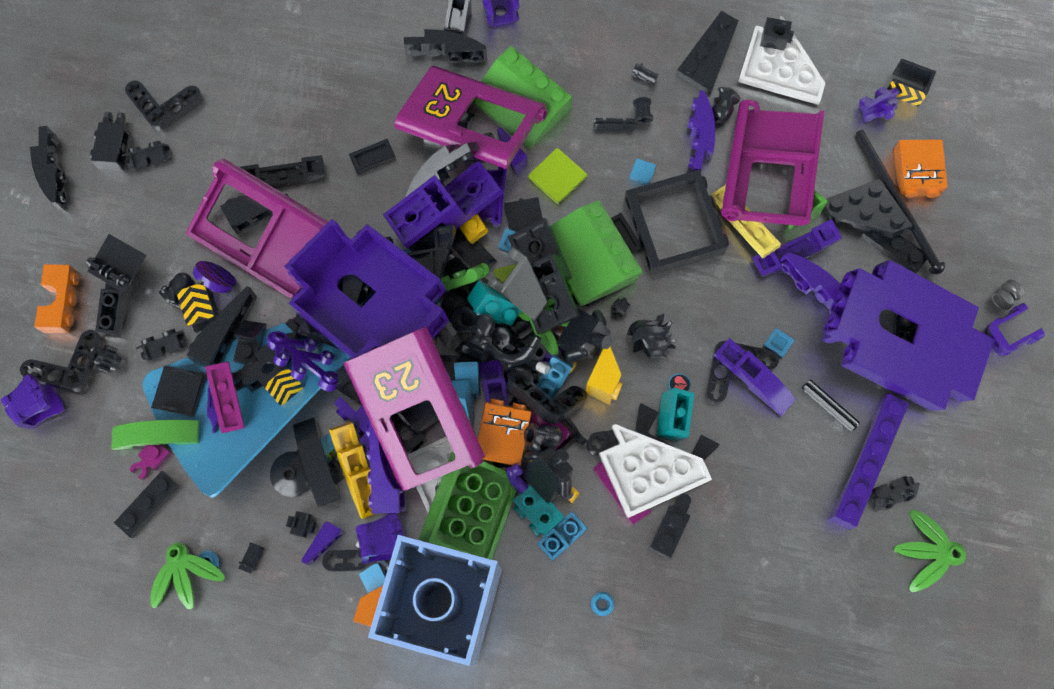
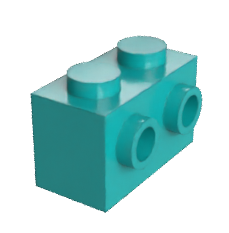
M479 280L467 298L474 308V313L477 315L487 313L500 325L505 323L512 326L521 312L517 306L501 293Z
M675 387L662 393L657 437L675 442L689 437L695 393Z
M531 485L513 500L515 505L513 510L521 519L526 517L531 524L528 527L536 536L540 534L543 537L546 536L565 518L552 502L548 504Z

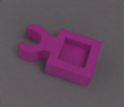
M162 444L146 445L138 454L142 460L134 463L129 470L135 473L139 468H142V473L138 478L145 480L149 475V469L152 467L157 471L172 453Z

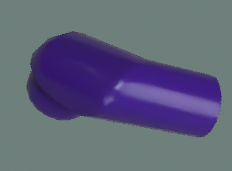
M517 463L513 464L512 467L509 466L506 469L508 481L521 494L528 488V485L520 477L523 469Z

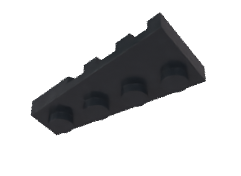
M721 10L679 66L676 75L711 95L739 20Z

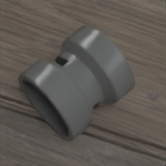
M1010 279L1002 285V289L996 290L991 298L999 308L1009 310L1014 305L1015 300H1020L1025 295V291L1018 282Z

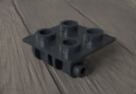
M108 234L96 257H89L85 264L88 266V273L125 293L147 255Z

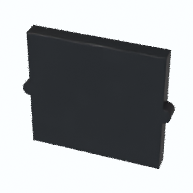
M538 197L524 200L520 198L519 201L504 203L510 230L518 232L543 219Z

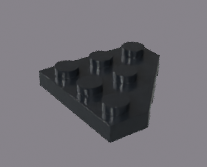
M880 179L826 198L828 202L823 210L833 222L840 223L842 221L853 224V228L868 232L870 230L883 233V236L889 238L912 230L913 225Z

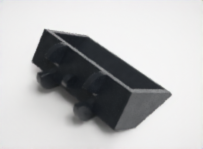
M416 214L411 215L408 218V222L414 221ZM441 222V223H440L439 225H437L436 227H441V226H445V225H444L443 222ZM459 227L456 229L443 277L449 275V278H453L452 274L464 269L467 272L470 268L476 267L481 263H485L491 268L497 260L478 241L471 244ZM434 228L412 244L409 250L415 252L420 249L435 248Z

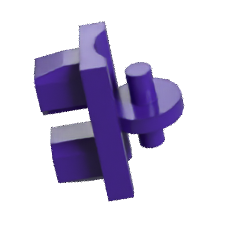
M882 86L875 92V99L872 100L868 96L859 100V108L863 112V120L868 123L877 117H884L887 120L895 116L894 110L898 108L896 96L899 94V90L897 88L888 90Z

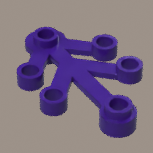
M281 331L268 334L267 345L275 351L273 361L276 365L286 366L290 358L287 354L289 353L292 362L291 376L294 379L303 380L307 372L305 367H307L320 378L318 385L321 389L328 392L336 389L339 382L338 375L333 371L325 372L313 362L331 365L335 357L332 352L324 350L321 354L312 353L315 351L318 342L308 337L304 341L288 338ZM296 348H302L306 351L297 350Z

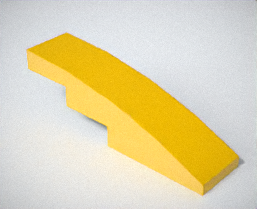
M347 422L330 428L329 431L360 518L364 519L374 514H372V508L369 507L371 485L368 483V473L371 470L367 465L363 447L358 442L354 424Z

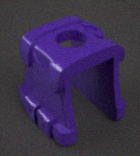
M482 0L490 27L507 25L519 20V14L516 11L520 8L519 0ZM498 8H504L507 11L501 16L495 13Z
M1025 303L1015 306L1008 312V315L995 319L984 328V334L994 338L992 348L997 355L1006 356L1018 349V347L1024 344L1031 345L1045 336V332L1040 328L1009 345L998 327L1017 318L1029 309Z
M32 374L24 376L20 384L10 394L1 399V403L6 407L5 412L9 418L13 420L17 427L24 429H33L44 420L61 414L66 410L63 404L64 401L55 387L40 384Z
M388 513V515L376 521L356 526V536L359 542L362 563L367 564L375 561L391 560L398 535L404 536L401 522L396 513Z

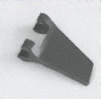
M512 247L508 255L518 262L505 282L492 276L487 284L501 293L530 318L536 320L547 305L548 300L528 257L518 248Z

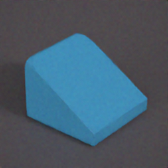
M379 562L359 574L368 593L383 586L386 578Z

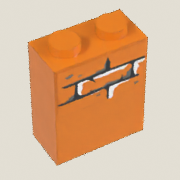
M943 140L898 141L893 148L896 185L901 196L906 198L917 196L935 198L940 196L948 187Z
M491 398L490 402L485 401L477 436L485 454V457L482 459L509 465L515 463L521 465L525 445L524 431L529 426L531 411L526 409V405L519 403L507 406L503 405L504 401Z

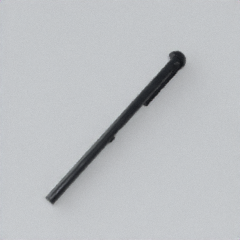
M864 130L857 131L856 135L884 185L913 225L911 232L931 265L928 271L935 275L941 274L945 270V262H939Z

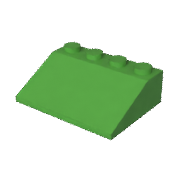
M512 46L497 58L480 81L546 105L548 110L546 119L539 124L535 123L523 142V145L528 150L572 109V96ZM475 98L472 101L512 136L526 116L479 98Z
M600 200L580 207L551 225L572 276L566 282L580 307L635 283L643 272Z
M451 452L448 462L455 460L454 452ZM483 462L473 468H470L468 465L443 475L418 540L492 560L516 494V489L508 481L506 471Z

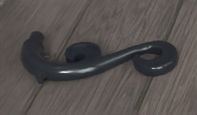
M468 306L456 308L451 315V324L459 333L471 331L470 327L473 325L471 323L466 326L462 323L461 318L464 314L470 315L473 321L478 316ZM495 328L490 335L493 339L490 344L494 349L489 353L498 361L507 364L505 370H509L512 367L530 361L537 353V347L542 338L534 334L525 347L517 348L520 352L509 354L499 349L496 342L500 340L501 348L508 346L512 340L510 332L505 328Z

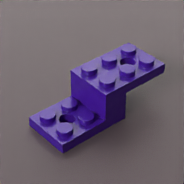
M477 161L446 186L440 182L436 175L432 176L385 212L383 216L402 244L408 248L441 222L445 226L454 224L455 228L458 229L500 197L503 191L481 162ZM479 186L477 192L469 193L472 187ZM416 214V219L412 222H408V218L411 215Z

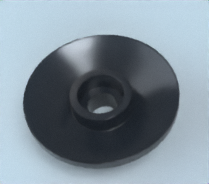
M286 452L276 458L270 469V480L274 489L287 497H296L305 493L310 488L299 452ZM288 470H292L293 473L290 478L286 476Z

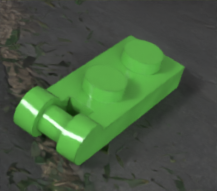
M481 263L476 267L470 268L467 272L464 269L452 274L453 278H449V275L442 277L441 282L446 291L475 282L487 276L490 270L487 264Z

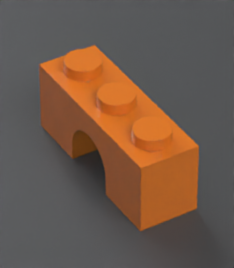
M44 264L41 286L57 294L52 304L37 306L34 327L43 333L70 334V329L74 323L73 307L77 302L76 286L80 281L78 271L72 266Z

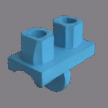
M555 354L548 363L550 367L549 373L546 375L542 374L536 384L539 389L552 398L556 396L573 367L572 364L562 361Z

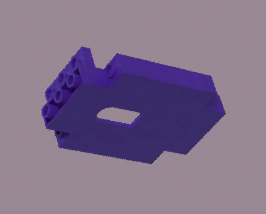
M331 219L284 266L293 281L302 288L289 302L290 306L298 315L351 359L427 326L433 339L449 322L444 310L434 303L446 291L440 278L368 224L350 239L345 235L339 224ZM355 275L376 291L362 308L339 290V282L344 276Z
M891 260L877 264L872 274L861 268L845 274L838 286L837 291L839 293L830 308L831 314L823 327L824 334L821 339L828 344L838 341L848 344L843 352L841 366L930 411L945 410L949 397L959 402L975 400L994 342V338L973 328L979 310L978 306ZM882 310H891L918 325L912 344L881 327L879 315Z

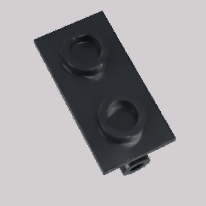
M161 141L148 143L149 147L147 148L133 147L128 149L129 153L122 155L123 157H129V161H127L128 168L137 170L149 166L147 161L149 157L152 164L168 161L171 155L169 150H165L164 147L169 145L161 143Z
M175 328L163 332V337L154 339V336L143 339L141 340L142 345L136 347V350L142 348L143 352L140 353L142 359L151 361L164 355L161 349L163 346L167 354L183 349L186 341L184 337L180 338L178 335L183 330L176 332Z
M903 476L890 482L893 490H890L887 484L873 488L869 498L871 501H876L875 512L881 509L888 510L901 501H911L917 496L920 483H915L911 476Z

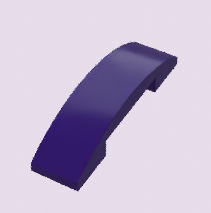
M831 219L812 228L811 232L780 246L765 258L758 254L752 257L761 276L764 277L782 270L779 260L788 252L807 259L840 241L842 236Z

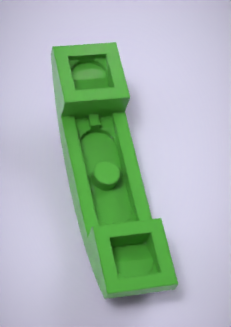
M155 420L118 425L112 429L111 449H134L135 446L171 443L176 445L199 444L200 421Z

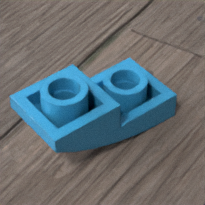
M572 511L537 544L554 561L588 527Z

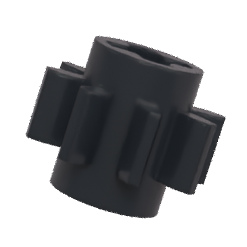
M105 345L103 349L98 347L92 358V363L97 364L95 369L104 373H109L110 369L115 371L121 360V355L116 354L118 349L109 345Z
M296 511L294 517L288 516L286 527L291 528L289 534L307 538L308 532L314 533L316 522L311 521L313 515Z

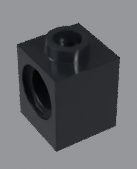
M767 17L763 27L760 46L784 51L787 43H791L793 39L792 22Z
M402 419L394 424L401 442L409 454L417 451L428 441L422 432L416 435L413 433L411 439L404 440L402 439V434L406 430H410V428Z

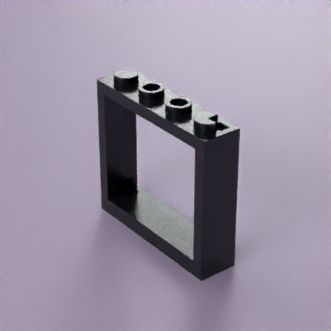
M700 170L629 189L625 192L624 199L638 240L643 247L642 252L650 275L724 255L729 246L728 237L721 230V218L714 211V199L707 192V180L705 176L701 175ZM694 183L716 244L659 260L638 199Z

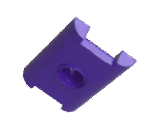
M498 166V170L487 171L503 191V194L477 213L483 223H491L494 227L501 226L507 169ZM479 186L472 187L469 193L477 192Z

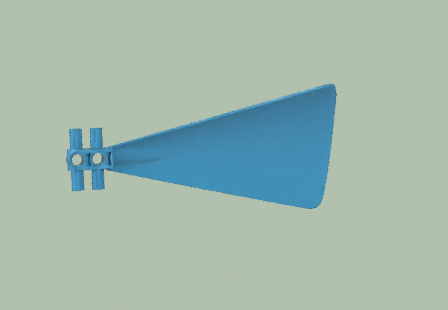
M408 248L403 250L405 253H410ZM376 291L371 292V294L367 297L366 303L376 293ZM441 296L434 302L436 305L437 303L441 305L443 302ZM285 323L265 330L262 346L268 343L267 336L270 332L281 331L287 334L293 331ZM303 336L300 339L301 341H304L307 337ZM238 340L233 341L223 362L229 361L232 373L242 369L245 365L233 361ZM317 341L319 354L324 350H328L335 357L331 365L313 362L325 372L333 371L336 373L344 365L343 363L349 360V357L340 349ZM189 358L166 365L207 374L204 367L194 364ZM291 361L287 364L290 371H292ZM164 367L150 371L144 377L142 383L143 390L150 408ZM305 367L307 372L304 379L298 380L302 384L303 389L282 406L277 403L263 386L254 392H251L246 387L237 391L245 428L222 434L219 423L216 427V433H212V424L207 416L209 388L207 376L194 417L153 408L151 410L156 420L200 421L199 444L176 445L171 443L169 446L200 491L213 498L226 488L321 389L318 385L320 378Z

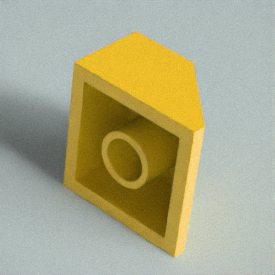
M611 347L602 350L587 382L585 391L588 396L610 405L612 399L617 400L623 385L620 382L621 372Z

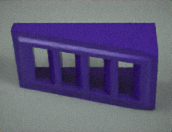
M499 127L497 129L498 140L509 142L511 137L502 128ZM519 148L510 163L515 174L528 165L527 155L521 148Z
M325 521L301 562L310 566L345 531Z

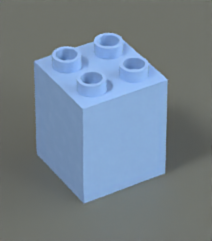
M398 535L368 638L468 666L477 664L502 572L500 565L494 560Z

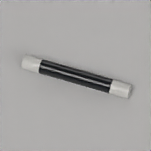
M497 344L499 349L506 353L515 354L519 352L517 350L510 351L504 347L501 348L500 345ZM531 359L524 363L545 375L550 371L548 365Z

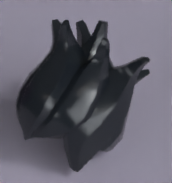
M664 314L658 315L655 320L643 319L633 322L627 332L628 336H632L631 342H635L633 353L643 350L647 357L651 359L659 357L667 359L663 351L676 348L672 343L677 340L671 338L672 333H668L673 322L670 320L662 325Z

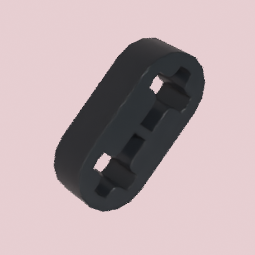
M332 550L325 553L322 558L323 567L330 572H358L367 566V564L362 562L358 563V567H355L353 563H347V559H354L356 554L361 558L360 550ZM332 555H335V558L343 559V563H336L335 567L332 568V565L328 564V560L332 559Z

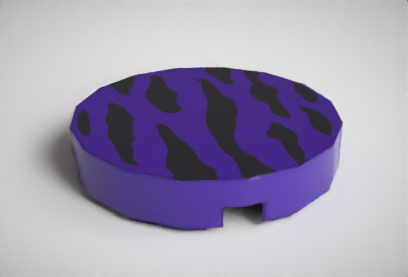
M199 261L193 268L192 273L195 279L204 281L203 285L210 290L228 293V291H233L236 286L235 277L228 270L215 263Z

